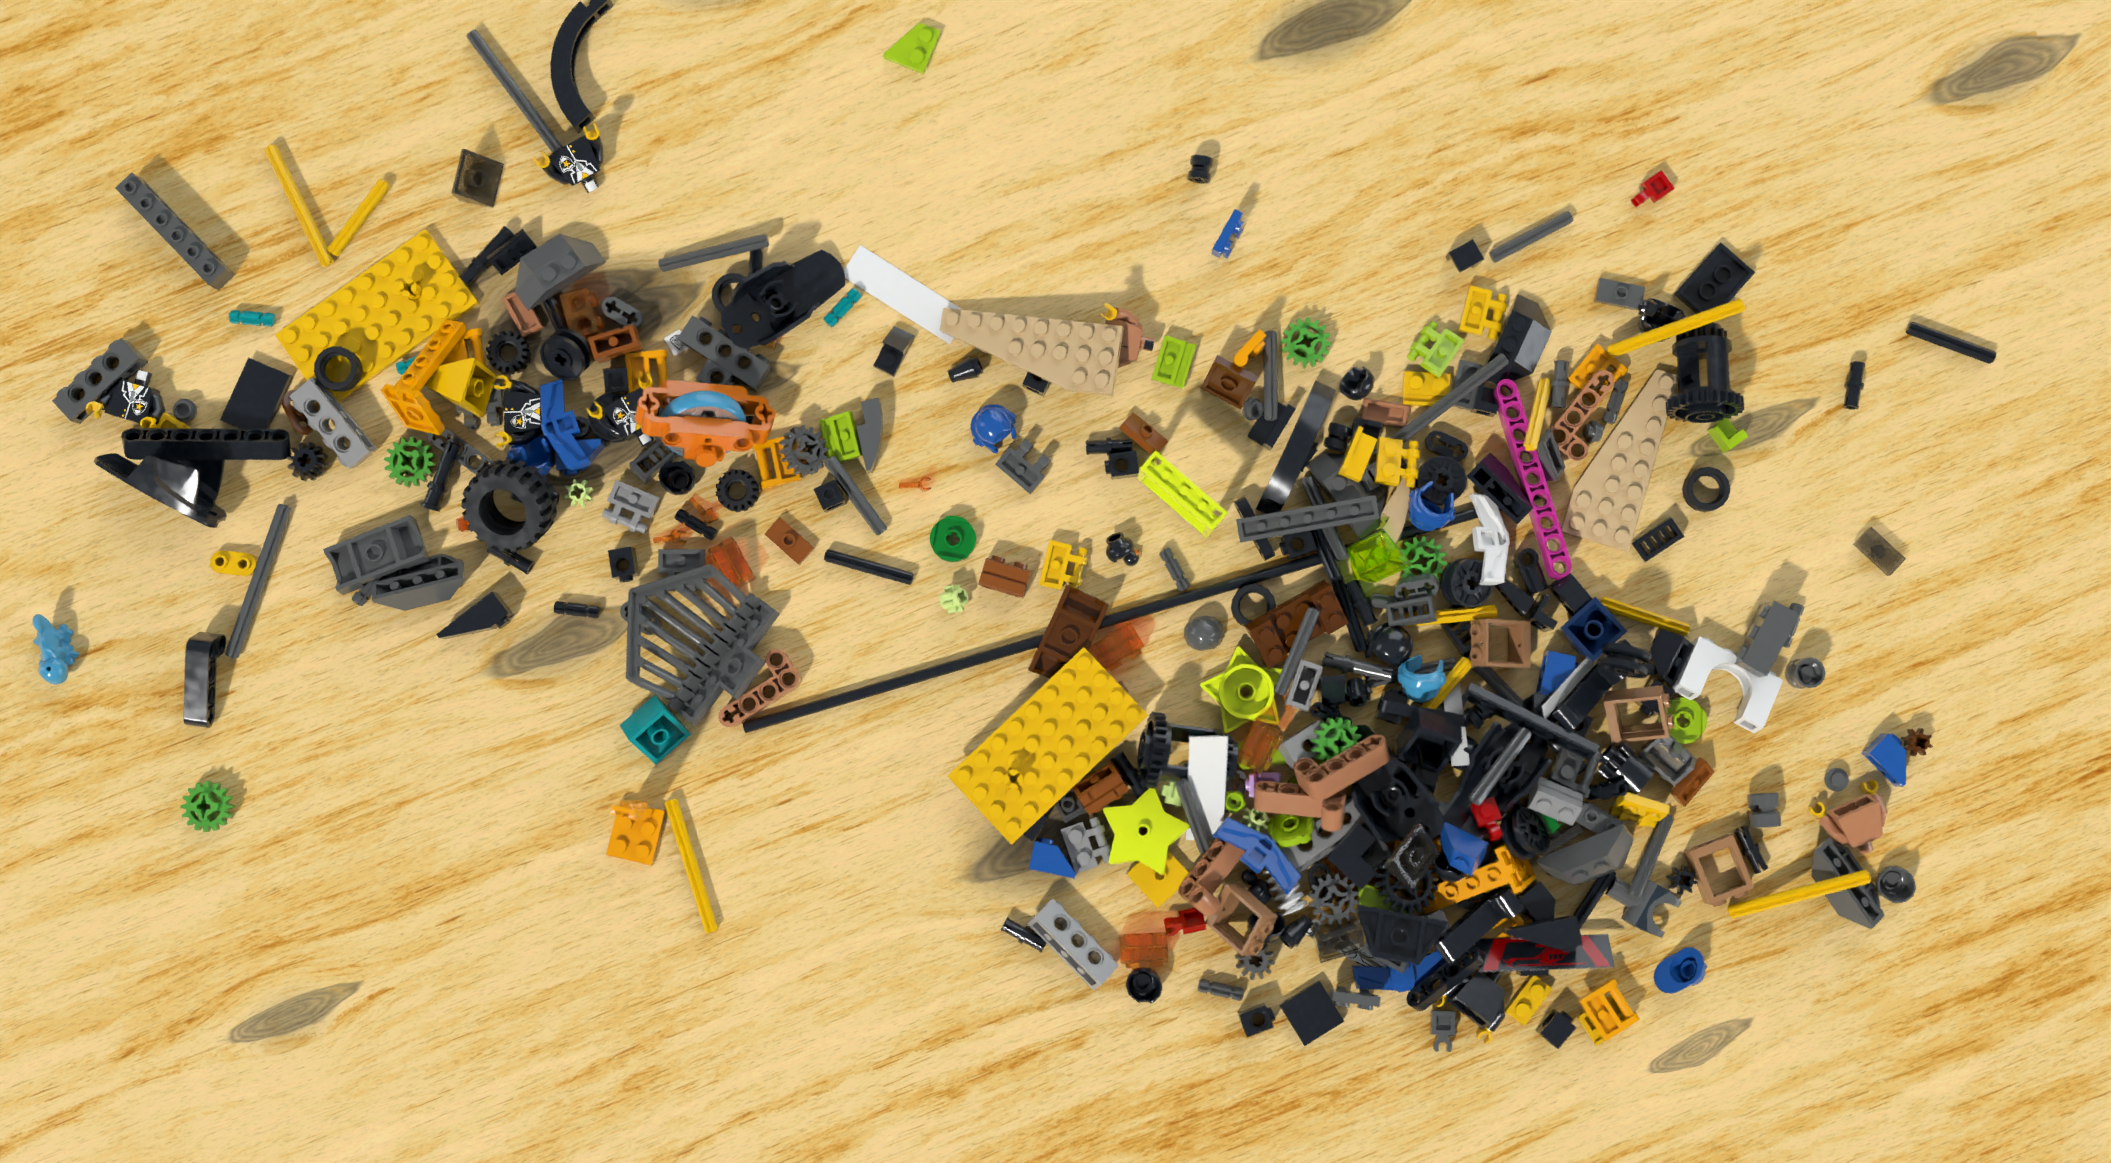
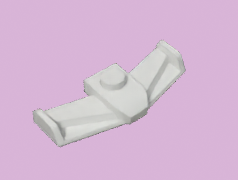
M1472 493L1469 497L1474 504L1481 527L1476 526L1472 529L1474 551L1484 552L1480 585H1498L1505 581L1508 547L1510 545L1509 532L1505 527L1499 507L1486 494Z

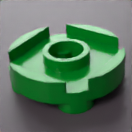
M947 516L933 526L930 533V544L934 553L940 559L947 562H959L967 559L974 551L976 534L972 525L966 519L959 516ZM957 533L956 537L960 538V541L955 542V545L952 546L950 541L947 540V536Z

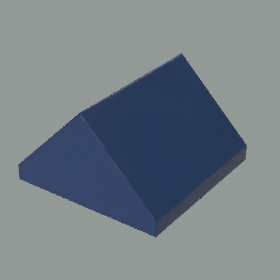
M1596 597L1560 628L1572 648L1592 663L1603 654L1601 651L1602 644L1615 643L1627 632L1622 624Z

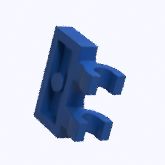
M1234 209L1212 248V255L1220 258L1221 254H1223V257L1228 259L1232 252L1230 248L1233 243L1230 241L1232 234L1235 238L1239 239L1243 232L1241 228L1244 223L1241 221L1242 212Z

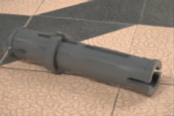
M1328 652L1324 653L1323 667L1342 670V673L1346 674L1347 672H1352L1391 682L1394 667L1353 659L1350 655L1344 657Z

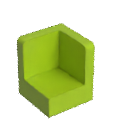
M1724 418L1707 430L1723 453L1731 450L1748 437L1744 429L1737 431L1728 418Z

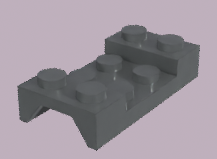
M411 515L323 549L333 566L337 579L336 591L342 595L365 587L364 583L402 568L409 570L430 561L417 520Z

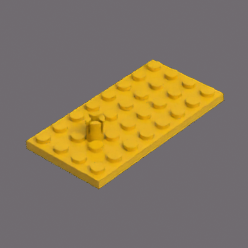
M424 229L280 330L275 336L306 380L316 378L314 363L317 356L324 349L340 346L354 352L360 359L363 367L359 383L353 389L345 392H336L328 388L338 402H341L432 338L446 319L456 321L480 303L465 282L458 277V272L428 230ZM343 356L333 357L326 366V376L333 382H343L351 372L350 361Z
M1083 647L947 777L1012 845L1132 732L1148 714Z

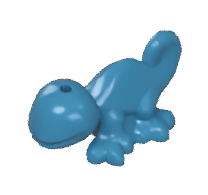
M36 614L33 617V625L37 630V637L33 642L39 646L41 651L39 674L50 684H61L68 677L67 664L73 665L75 658L79 656V652L74 651V646L70 645L73 630L68 629L66 624H61L58 630H56L47 618L41 614Z

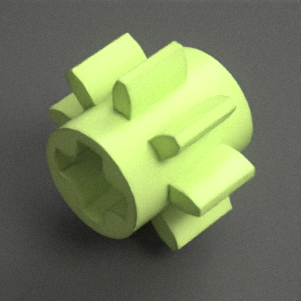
M573 479V485L565 486L568 489V494L564 497L566 499H573L571 502L572 506L575 507L580 503L585 508V502L594 500L590 497V492H593L594 488L586 487L588 481L583 480L579 484L576 479ZM578 489L584 491L581 493V498L575 496L578 493Z
M959 584L943 587L945 592L940 594L941 606L946 610L948 609V613L964 611L963 605L968 603L966 590L960 588Z
M1169 782L1168 785H1163L1160 796L1165 797L1164 803L1181 807L1182 803L1175 786L1176 782Z
M1253 807L1252 810L1248 808L1242 813L1243 817L1239 822L1264 834L1268 829L1267 825L1271 819L1267 818L1266 812L1258 811Z

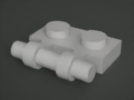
M616 480L607 500L615 504L613 511L605 508L602 517L609 519V522L615 525L619 523L629 527V530L636 533L638 531L645 534L648 525L641 523V519L643 516L652 519L660 498ZM624 508L634 512L632 519L622 515Z
M1098 816L1089 819L1092 826L1091 829L1085 830L1083 822L1061 829L1076 874L1097 867L1098 864L1095 858L1102 855L1104 863H1109L1111 845H1108L1104 835L1105 828L1104 825H1101ZM1095 835L1099 846L1095 850H1092L1088 838Z

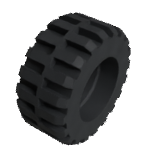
M514 459L497 460L491 465L488 464L469 481V485L463 492L464 498L462 499L461 507L465 511L462 514L464 520L469 522L467 527L471 532L474 531L477 534L476 538L480 542L484 540L487 542L486 546L492 549L496 546L502 552H507L509 549L511 552H519L521 549L526 550L534 543H537L554 523L553 520L557 515V509L555 508L558 505L557 498L552 495L555 492L553 486L548 485L546 482L548 478L544 474L541 476L537 472L538 468L535 466L528 467L527 462L519 460L517 463H515ZM503 489L515 494L525 507L526 521H513L502 515L494 503V490Z

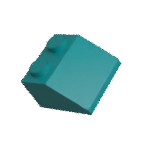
M656 695L651 697L620 724L628 740L655 765L691 735L670 708Z

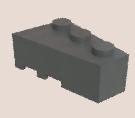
M1776 601L1759 605L1745 641L1736 653L1737 660L1735 664L1758 677L1767 676L1800 614Z

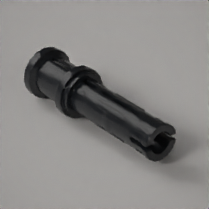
M446 441V446L433 481L427 484L428 491L425 499L420 503L421 506L440 512V503L443 495L448 491L446 484L461 445L455 444L452 441Z

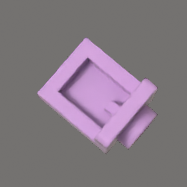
M1281 772L1250 773L1249 778L1246 777L1245 789L1246 792H1249V797H1254V785L1257 782H1281Z

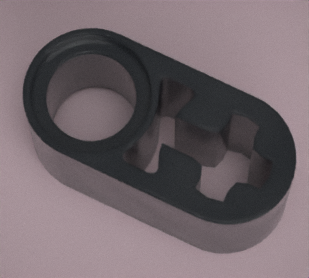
M1571 573L1560 580H1555L1548 586L1552 594L1572 617L1592 600V597Z

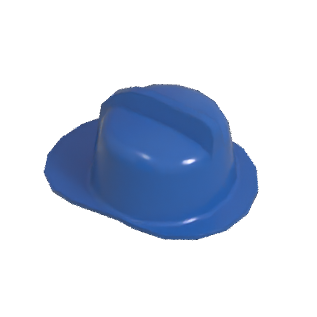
M1686 947L1658 964L1654 972L1655 985L1664 993L1671 994L1679 992L1688 986H1695L1704 979L1707 965L1699 950L1693 947Z

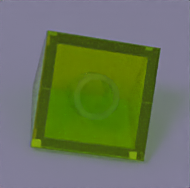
M1384 529L1350 545L1347 549L1353 577L1356 580L1377 583L1410 567L1412 564Z

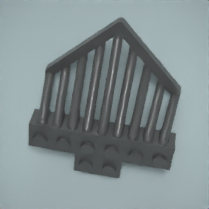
M711 564L631 588L628 592L626 679L643 689L670 700L667 706L677 711L691 724L698 726L723 690L739 700L766 662L756 655L753 650L780 613L751 592L746 596L720 570ZM712 577L715 578L740 602L741 606L739 609L705 580ZM695 583L696 586L728 611L732 618L728 620L686 587V585ZM675 589L723 628L722 632H719L667 591ZM656 595L715 640L713 644L647 597ZM642 605L706 652L705 655L702 656L641 614ZM641 626L697 664L696 667H691L641 636ZM641 647L688 675V678L686 680L681 679L640 657ZM640 667L673 684L679 690L673 692L640 677Z

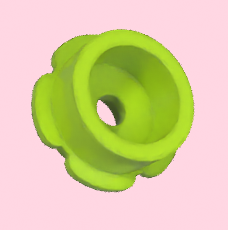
M1228 791L1225 793V810L1235 814L1245 807V800L1241 792Z

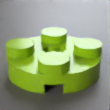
M1685 697L1670 700L1668 713L1669 715L1672 714L1674 718V728L1670 730V735L1680 744L1694 742L1704 733L1707 726V716L1704 709L1695 700L1691 701ZM1680 714H1684V718L1688 719V723H1685L1683 727H1680V724L1677 723V718H1680ZM1658 715V723H1661L1660 715Z
M1279 814L1276 818H1271L1268 824V832L1279 848L1292 847L1300 843L1305 844L1312 838L1311 833L1315 827L1314 817Z

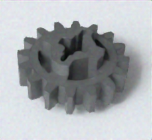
M805 425L798 428L794 427L783 435L785 439L779 442V444L784 446L783 449L779 450V453L785 456L781 461H787V469L794 468L795 475L802 473V476L817 473L819 469L824 467L822 462L828 460L824 455L828 448L823 447L826 440H820L821 433L814 434L813 427L806 429ZM806 448L808 449L807 451L800 453L801 450H804Z
M1326 873L1325 880L1319 877L1316 878L1319 884L1317 886L1311 884L1310 887L1314 889V892L1307 894V896L1313 898V901L1308 903V906L1315 907L1312 914L1317 915L1320 913L1319 920L1323 922L1327 918V922L1332 925L1334 919H1336L1338 924H1342L1341 918L1343 917L1350 920L1348 913H1356L1357 911L1353 908V905L1359 904V901L1354 899V896H1357L1359 892L1352 891L1355 884L1353 882L1347 884L1348 877L1343 876L1340 880L1338 873H1335L1333 878ZM1335 883L1341 884L1346 891H1338ZM1325 886L1323 895L1318 897L1321 889ZM1332 893L1336 896H1341L1335 900V904L1327 901L1332 898ZM1348 901L1346 908L1342 911L1344 902ZM1321 907H1330L1332 914L1325 913Z

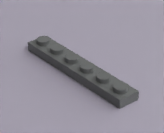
M1376 495L1236 519L1241 543L1379 519Z

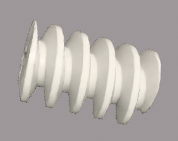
M1268 870L1263 872L1264 875L1270 874ZM1272 875L1266 881L1267 883L1275 884L1270 889V892H1278L1274 901H1282L1277 909H1285L1286 912L1283 915L1293 913L1307 905L1306 900H1299L1304 895L1303 892H1295L1300 887L1299 883H1296L1290 893L1286 895Z

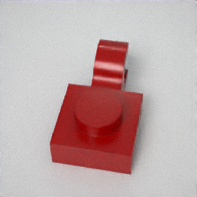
M1661 170L1641 184L1644 191L1636 195L1631 202L1635 208L1649 198L1655 203L1675 188Z
M1494 797L1483 800L1480 805L1472 803L1470 807L1478 828L1486 826L1491 841L1500 839L1502 832L1496 822L1501 821L1502 817Z
M1196 908L1178 911V917L1163 919L1167 936L1176 935L1180 930H1183V934L1207 930L1204 916Z

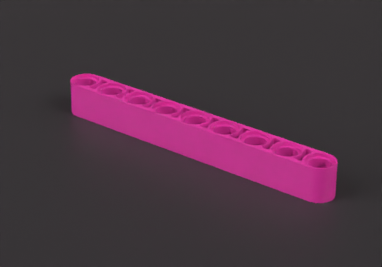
M1504 379L1494 388V402L1499 405L1497 412L1521 490L1533 507L1529 512V516L1546 572L1550 578L1560 580L1571 572L1570 557L1537 450H1530L1528 452L1523 446L1528 421L1518 388L1512 380ZM1500 388H1507L1510 391V396H1503L1500 393ZM1513 409L1517 413V418H1510L1506 410ZM1513 431H1520L1524 439H1515ZM1520 453H1527L1530 456V462H1523L1520 458ZM1527 475H1534L1537 479V484H1530L1527 481ZM1535 496L1541 497L1544 505L1541 507L1535 505L1533 498ZM1542 518L1549 520L1551 525L1549 529L1541 526L1540 520ZM1547 541H1554L1557 544V551L1548 549ZM1554 563H1561L1564 567V572L1557 573L1554 569Z

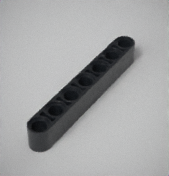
M131 428L121 434L124 454L127 458L134 460H143L147 455L163 460H284L292 454L289 432L284 429Z

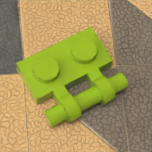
M1431 321L1428 326L1423 327L1417 342H1413L1410 346L1407 358L1410 361H1415L1418 356L1423 357L1424 360L1420 366L1440 378L1465 340L1447 328L1439 334L1435 331L1438 327L1437 323ZM1428 341L1435 343L1431 350L1425 347Z

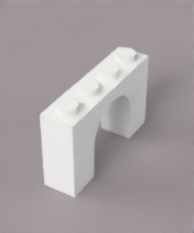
M1699 636L1691 643L1694 647L1671 689L1692 701L1701 694L1711 670L1727 671L1737 678L1743 691V699L1733 723L1752 733H1756L1764 728L1783 680L1776 677V674L1772 671H1769L1767 676L1758 677L1735 664L1737 657L1733 651L1715 645L1708 638Z

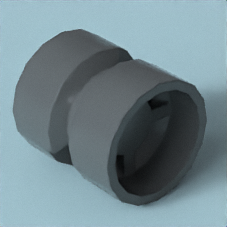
M1811 657L1793 660L1787 665L1785 670L1787 682L1792 687L1798 689L1817 687L1823 682L1826 674L1823 664Z
M1779 793L1747 795L1748 808L1752 809V813L1749 814L1750 828L1782 826L1781 814L1776 810L1780 806Z

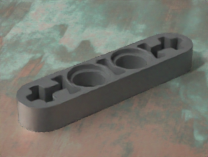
M445 427L442 435L449 439L448 441L461 442L463 445L462 452L457 454V462L476 475L487 466L488 462L490 463L489 465L494 462ZM427 433L428 440L444 451L445 448L443 446L446 443L441 439H436L434 434ZM474 455H479L482 459L481 465L473 468L470 465V459Z

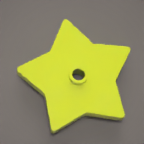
M1239 646L1235 648L1224 673L1200 684V687L1220 705L1225 734L1250 720L1279 725L1274 688L1282 669H1268L1267 667L1258 666ZM1242 688L1249 690L1247 697L1241 695Z
M1149 788L1130 806L1103 808V812L1115 834L1108 860L1109 864L1140 861L1157 873L1164 875L1169 846L1190 829V825L1164 812L1157 792L1152 788ZM1146 827L1148 832L1146 835H1140L1139 829Z

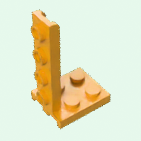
M446 319L395 386L385 384L380 390L405 427L440 436L444 432L445 427L441 423L440 417L433 411L430 402L420 391L465 333L466 326L463 322Z
M619 800V804L612 805L611 814L616 816L606 855L652 866L666 811L648 807L647 802L640 800Z
M1503 842L1494 850L1499 860L1477 868L1472 876L1468 875L1460 881L1452 883L1442 881L1434 884L1438 887L1436 892H1432L1435 895V899L1428 900L1430 905L1428 907L1422 906L1425 914L1508 883L1515 894L1523 891L1536 878V875L1529 860L1522 861L1516 858ZM1423 889L1419 890L1416 893L1418 898L1420 897Z

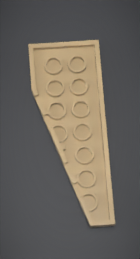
M943 308L940 325L942 333L970 344L985 353H989L1017 368L1041 377L1043 380L1056 384L1067 391L1114 395L1124 331L1123 326Z
M1658 369L1651 375L1635 401L1628 408L1621 421L1616 425L1593 461L1572 488L1561 526L1562 533L1624 552L1629 551L1668 417L1666 414L1667 399H1671V396H1674L1678 375Z

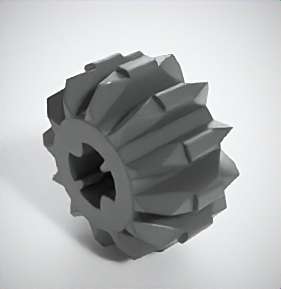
M1267 943L1263 944L1262 950L1257 954V957H1261V961L1258 960V965H1254L1252 962L1249 963V959H1252L1250 956L1235 954L1236 959L1242 960V962L1236 964V968L1245 967L1241 972L1242 976L1247 975L1250 971L1249 977L1251 980H1254L1255 973H1258L1260 979L1264 978L1263 970L1268 974L1271 973V970L1266 966L1267 964L1275 965V961L1267 958L1272 957L1274 952L1268 951L1264 953L1269 947Z

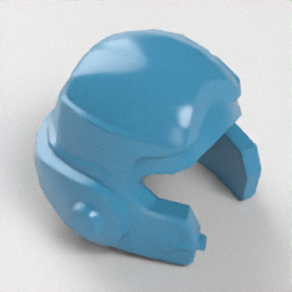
M1420 654L1408 659L1399 666L1398 682L1402 684L1403 693L1407 698L1415 702H1428L1438 695L1440 688L1446 683L1442 660H1439L1436 671L1429 674H1414L1422 665L1423 660Z

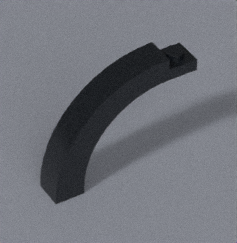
M590 0L587 7L579 1L564 19L552 49L550 65L555 97L562 112L578 133L583 130L584 126L587 127L596 118L585 106L577 88L575 78L576 57L586 33L614 6L611 0Z
M1318 381L1314 382L1256 510L1265 514L1281 511L1328 412L1336 392L1335 389Z

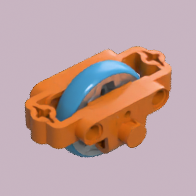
M665 380L658 387H647L643 390L642 397L638 400L634 419L637 424L641 425V430L645 435L662 437V442L673 452L683 456V459L696 460L697 465L710 467L716 462H721L725 454L730 451L745 452L750 450L753 444L760 445L766 443L776 413L769 406L766 398L748 395L747 389L741 386ZM658 408H663L661 417H656ZM745 415H754L751 424L746 423Z

